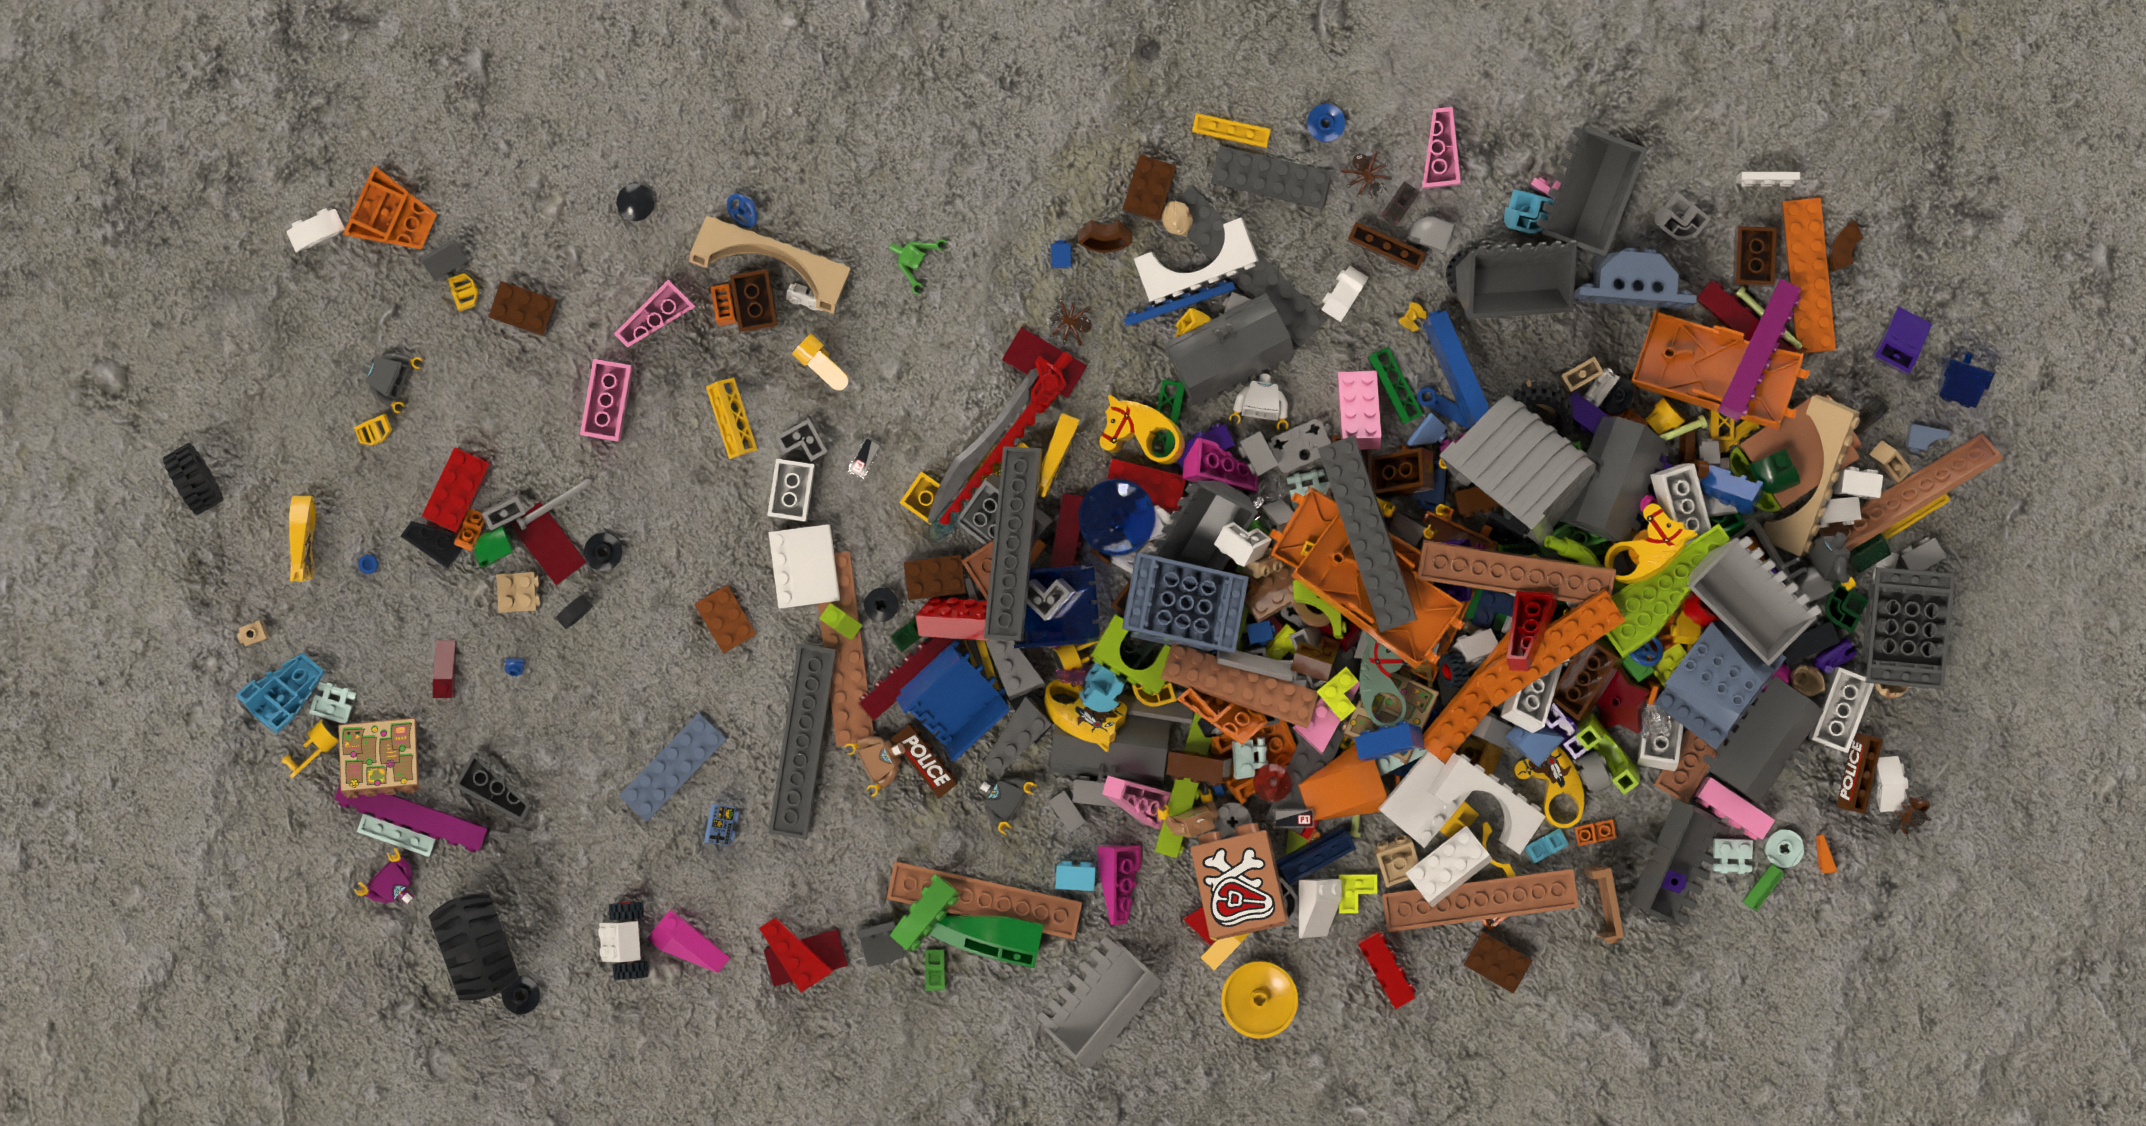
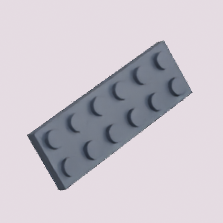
M698 713L624 789L619 797L647 822L727 739Z

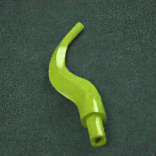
M1549 535L1544 540L1545 547L1557 550V553L1561 556L1576 560L1580 564L1603 567L1590 549L1567 537L1558 539ZM1614 579L1613 589H1623L1629 584L1621 583Z

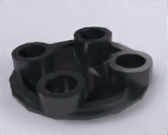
M633 183L626 185L620 190L616 205L618 212L625 219L641 221L647 218L654 210V198L647 187L642 184Z

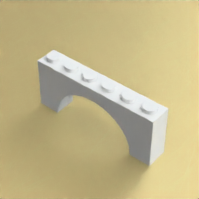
M1239 218L1223 224L1225 230L1223 248L1219 256L1202 270L1192 273L1173 272L1158 261L1154 252L1134 258L1149 302L1155 301V304L1166 301L1165 297L1173 295V297L1184 294L1183 290L1191 288L1192 291L1201 288V283L1208 281L1211 284L1219 281V277L1226 274L1229 277L1237 274V270L1243 267L1245 270L1255 267V263L1259 262L1244 219Z
M1453 753L1428 789V792L1447 805H1450L1458 796L1469 791L1479 790L1493 794L1499 801L1504 814V827L1498 840L1513 851L1521 854L1546 817L1540 813L1542 809L1534 803L1531 805L1527 804L1526 801L1528 799L1521 794L1514 795L1512 793L1514 789L1505 783L1503 786L1498 783L1499 779L1491 773L1488 776L1484 774L1485 769L1478 764L1471 765V759L1461 754L1458 756Z

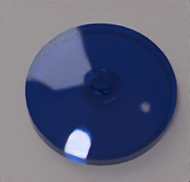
M1109 479L1095 485L1083 498L1078 514L1079 527L1084 539L1095 550L1109 556H1125L1136 552L1148 542L1155 528L1156 511L1152 499L1138 484L1125 479Z

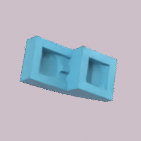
M1558 828L1526 845L1524 849L1532 864H1535L1568 846L1569 843L1561 829Z

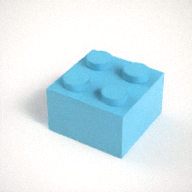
M1061 861V864H1057L1055 889L1094 891L1095 866H1092V862H1080V865H1072V861Z

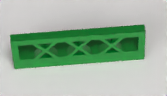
M1389 347L1368 356L1367 358L1374 371H1377V377L1402 425L1423 415ZM1386 352L1390 359L1388 366L1381 365L1377 356ZM1389 370L1397 372V383L1390 382L1387 376ZM1397 387L1404 388L1407 391L1405 400L1399 399L1396 393ZM1406 404L1413 405L1417 414L1409 417L1405 411Z
M1162 380L1157 411L1162 413L1160 411L1161 406L1169 402L1172 407V413L1167 417L1171 416V420L1177 426L1184 386L1182 382ZM1166 384L1177 386L1175 395L1170 398L1164 392ZM1163 395H1164V397H1165L1167 400L1162 403ZM1170 430L1162 436L1157 432L1159 438L1156 440L1154 437L1152 450L1154 443L1160 439L1165 445L1164 454L1153 452L1155 456L1163 458L1172 452L1175 437ZM1167 435V439H1166V443H1165V441L1163 440V437H1165V436Z

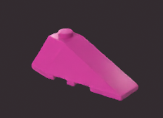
M1203 438L1196 439L1184 459L1183 479L1193 482L1198 480L1223 481L1235 489L1257 492L1258 477L1256 473L1252 475L1247 464L1243 461L1239 462L1232 457L1233 454L1219 448L1216 442Z
M1141 845L1098 846V869L1111 925L1127 924L1132 905V899L1130 898L1132 888H1136L1137 882L1134 880L1136 872L1140 871Z
M672 909L669 910L647 938L661 951L717 973L730 959L728 955Z

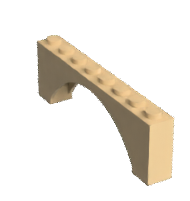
M706 216L692 247L689 262L707 268L709 264L719 259L736 254H761L776 258L791 266L805 279L816 299L815 308L834 314L849 278L850 267L842 263L830 261L826 257L811 254L807 250L797 249L790 244L775 241L771 237L761 236L754 231L739 228L735 224H728L720 221L718 218Z
M1820 395L1812 396L1806 415H1809L1813 420L1822 441L1824 452L1822 478L1812 498L1799 511L1782 520L1776 521L1771 519L1765 522L1763 529L1773 545L1798 556L1807 555L1812 550L1813 537L1819 531L1820 525L1818 524L1820 518H1823L1826 513V502L1833 494L1832 486L1839 478L1840 472L1838 470L1846 459L1847 455L1845 452L1847 446L1849 447L1853 441L1852 433L1860 422V418H1858L1860 412Z

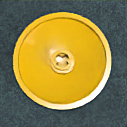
M1253 961L1239 966L1228 976L1221 993V1006L1226 1020L1237 1032L1251 1038H1269L1282 1032L1292 1022L1298 1007V993L1292 978L1281 967L1266 961Z

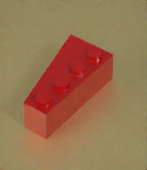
M1516 591L1507 652L1509 670H1530L1557 607L1555 593Z
M775 917L759 928L800 993L834 972L779 918Z
M1375 930L1357 940L1359 948L1395 1010L1415 999L1414 993H1416V990L1411 982L1407 984L1404 978L1406 973L1402 966L1398 967L1394 961L1397 957L1392 949L1388 950L1385 943H1387V940L1383 933Z

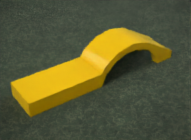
M1485 821L1481 823V845L1487 851L1486 842L1492 829L1488 822ZM1493 859L1490 862L1502 868L1506 877L1516 876L1509 863L1501 864Z

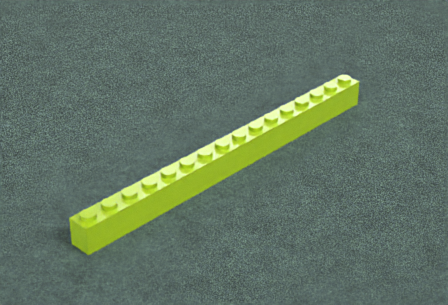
M1237 565L1236 572L1250 576L1242 572L1243 566ZM1245 604L1243 606L1236 650L1241 651L1244 642L1240 640L1242 633L1246 634V625H1249L1246 622L1247 615H1251ZM1194 713L1184 751L1199 752V754L1211 756V752L1208 750L1212 737L1206 738L1198 726L1201 716ZM1184 778V780L1175 779L1168 804L1169 816L1173 817L1195 808L1192 805L1194 799L1198 800L1201 789L1197 788L1199 783L1191 782L1190 778ZM1164 821L1155 852L1177 858L1178 854L1182 855L1185 844H1182L1183 836L1173 834Z

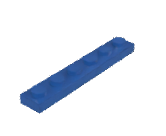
M1228 280L1217 283L1218 287L1216 288L1204 287L1199 289L1198 294L1192 295L1190 292L1181 295L1180 300L1174 301L1172 298L1163 301L1162 306H1148L1144 308L1145 311L1138 314L1137 311L1126 314L1127 318H1124L1125 326L1128 327L1235 291L1233 282L1228 283Z

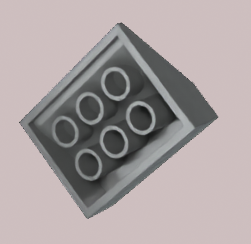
M994 473L984 480L955 521L983 545L994 540L1000 478ZM1037 507L1033 546L1053 521Z

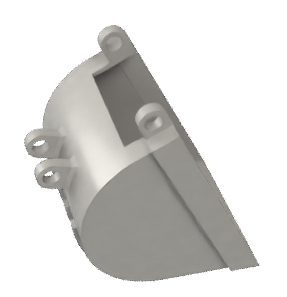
M1509 395L1499 400L1456 444L1452 442L1439 455L1451 475L1462 483L1463 486L1469 489L1475 484L1529 527L1531 531L1527 534V537L1540 547L1544 546V540L1547 536H1553V528L1582 492L1596 467V464L1588 458V454L1581 449L1577 450L1572 446L1573 443L1566 437L1562 438L1557 434V430L1551 425L1547 426L1542 422L1540 416L1536 413L1532 414L1527 410L1525 404L1521 401L1517 402Z

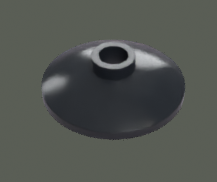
M1620 378L1604 399L1605 409L1609 413L1621 414L1631 406L1635 398L1634 383H1631V380L1627 378Z
M598 533L590 537L586 542L584 557L588 565L593 569L608 571L619 564L622 558V546L613 535ZM603 548L607 550L605 556H602L600 553Z
M519 976L520 978L502 991L504 1006L514 1014L522 1015L533 1011L540 1000L538 985L526 976ZM520 991H523L525 993L524 998H520L518 996V993Z

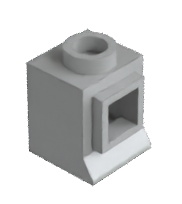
M1704 439L1701 446H1699L1700 460L1708 461L1709 466L1711 464L1720 467L1721 464L1719 443L1714 441V439Z

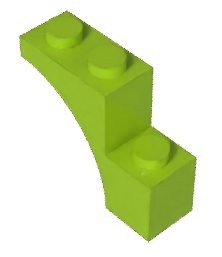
M1293 580L1294 601L1296 603L1309 604L1320 609L1329 618L1333 627L1334 637L1336 639L1344 638L1343 633H1347L1346 621H1343V615L1300 582Z

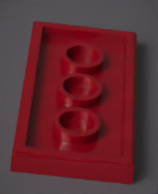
M1021 327L1002 361L1028 375L1030 370L1036 369L1035 362L1039 356L1053 365L1063 351ZM1075 358L1072 359L1062 371L1067 386L1060 395L1067 399L1069 398L1087 365Z
M541 502L537 503L535 506H533L531 509L525 512L524 515L520 516V518H524L528 514L542 507L543 504ZM549 512L525 525L526 529L523 531L516 520L510 524L511 528L556 586L587 563Z
M838 929L801 939L833 970L848 966ZM772 948L764 949L773 986L776 987L793 982Z

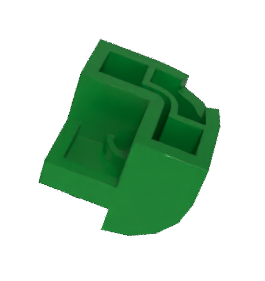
M503 525L484 532L476 540L474 554L480 568L500 561L501 558L515 552L509 540L511 537L505 531Z

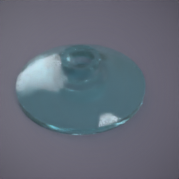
M949 507L944 508L929 527L928 534L933 541L944 539L954 529L958 514L955 512H951L949 524L939 523L940 518Z

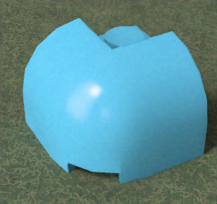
M1513 189L1509 207H1505V225L1508 228L1526 233L1541 231L1543 228L1537 226V221L1539 218L1546 221L1549 213L1543 210V206L1545 203L1553 205L1554 199Z
M1097 663L1093 665L1084 678L1086 681L1084 689L1079 692L1083 704L1098 712H1108L1119 705L1116 696L1121 694L1126 683V679L1121 673L1119 676L1109 671L1110 667L1105 664L1103 666Z

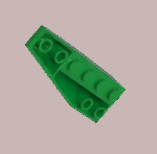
M946 915L933 926L934 930L930 936L983 957L1034 968L1044 925L1006 916Z

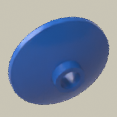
M1320 104L1309 113L1307 128L1311 136L1316 140L1331 142L1343 133L1345 118L1338 107L1332 104ZM1324 120H1327L1329 122L1328 127H1324L1322 125V122Z

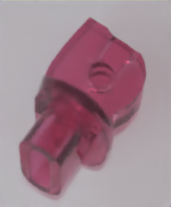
M1072 668L1071 670L1056 669L1055 676L1060 682L1071 683L1072 687H1076V685H1084L1086 671H1078V668Z

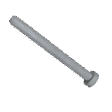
M591 479L582 481L524 518H516L515 520L523 531L526 529L525 525L592 484Z

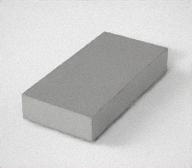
M1064 790L1048 801L1069 832H1072L1086 822Z

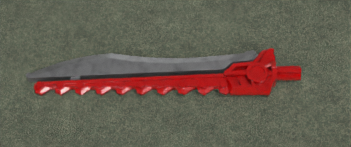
M1064 351L1053 365L1047 360L1042 359L1041 356L1037 358L1035 362L1036 369L1030 370L996 420L977 440L957 456L949 467L936 492L929 513L928 523L934 522L954 496L956 499L939 520L940 524H949L951 512L957 513L961 511V500L967 501L971 499L972 487L978 488L981 486L983 474L987 476L992 474L993 463L1002 462L1003 447H1014V438L1020 439L1024 437L1025 425L1029 427L1034 425L1035 414L1044 413L1045 409L1063 391L1067 384L1063 378L1062 371L1073 359L1070 354ZM1038 376L1037 382L1030 391V404L960 492L958 489L1029 399L1028 389Z

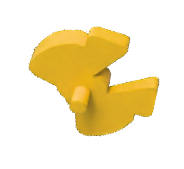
M1410 302L1409 309L1403 317L1398 319V322L1401 326L1410 329L1412 332L1417 331L1419 327L1415 324L1414 320L1417 319V316L1426 319V311L1418 303Z

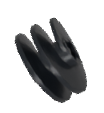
M873 589L865 598V612L870 619L876 622L889 621L898 611V599L889 589ZM884 600L885 605H887L886 608L878 610L877 601L881 602Z

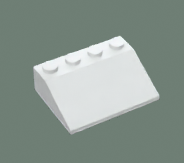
M830 524L769 532L779 609L840 601Z
M1428 750L1378 808L1424 848L1472 792L1469 791L1458 796L1450 805L1429 793L1428 789L1445 764Z

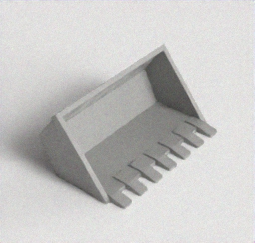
M1748 536L1740 540L1736 537L1707 554L1689 574L1688 587L1769 666L1817 618L1816 615L1821 613L1822 609L1818 605L1808 608L1805 604L1811 599L1806 594L1797 597L1794 592L1799 587L1794 582L1785 585L1782 581L1788 576L1783 571L1774 574L1771 569L1776 564L1771 559L1765 562L1759 560L1765 553L1760 548L1750 551L1747 547L1753 541Z
M1104 936L1100 941L1109 950L1105 956L1096 949H1093L1090 953V956L1098 962L1095 968H1092L1085 961L1079 966L1088 975L1085 980L1082 981L1075 974H1072L1069 978V981L1077 987L1075 992L1072 994L1065 987L1058 991V994L1066 1000L1065 1004L1061 1006L1054 999L1047 1004L1056 1013L1055 1016L1051 1019L1043 1012L1037 1016V1019L1045 1025L1044 1030L1075 1061L1082 1063L1089 1069L1113 1040L1117 1043L1121 1042L1118 1034L1124 1027H1128L1130 1024L1128 1022L1135 1014L1142 1017L1143 1013L1140 1008L1163 982L1119 941L1114 943L1107 936Z

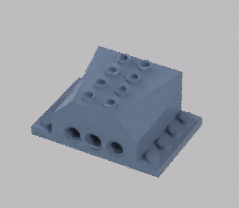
M1625 248V250L1609 253L1606 257L1601 255L1593 256L1592 283L1583 284L1574 291V301L1687 309L1696 304L1697 296L1692 295V292L1688 291L1677 293L1679 275L1664 256L1656 254V250H1644L1641 253L1636 252L1634 248Z
M1138 552L1135 555L1122 629L1132 631L1131 637L1171 645L1172 643H1177L1204 653L1214 649L1235 653L1249 577Z
M1721 619L1716 621L1715 624L1711 622L1665 682V689L1654 702V705L1713 749L1717 750L1786 660V657L1780 654L1768 666Z

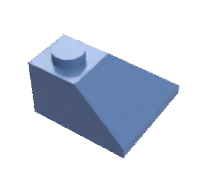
M1429 413L1405 443V446L1414 447L1435 444L1437 441L1441 442L1447 434L1445 432L1447 427L1433 414Z
M1546 724L1542 729L1534 733L1516 725L1506 735L1510 745L1538 767L1564 740L1561 735L1550 729Z

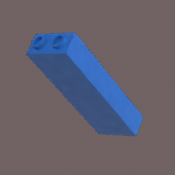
M1440 310L1429 314L1423 324V328L1467 427L1471 429L1490 408L1447 311L1440 312Z

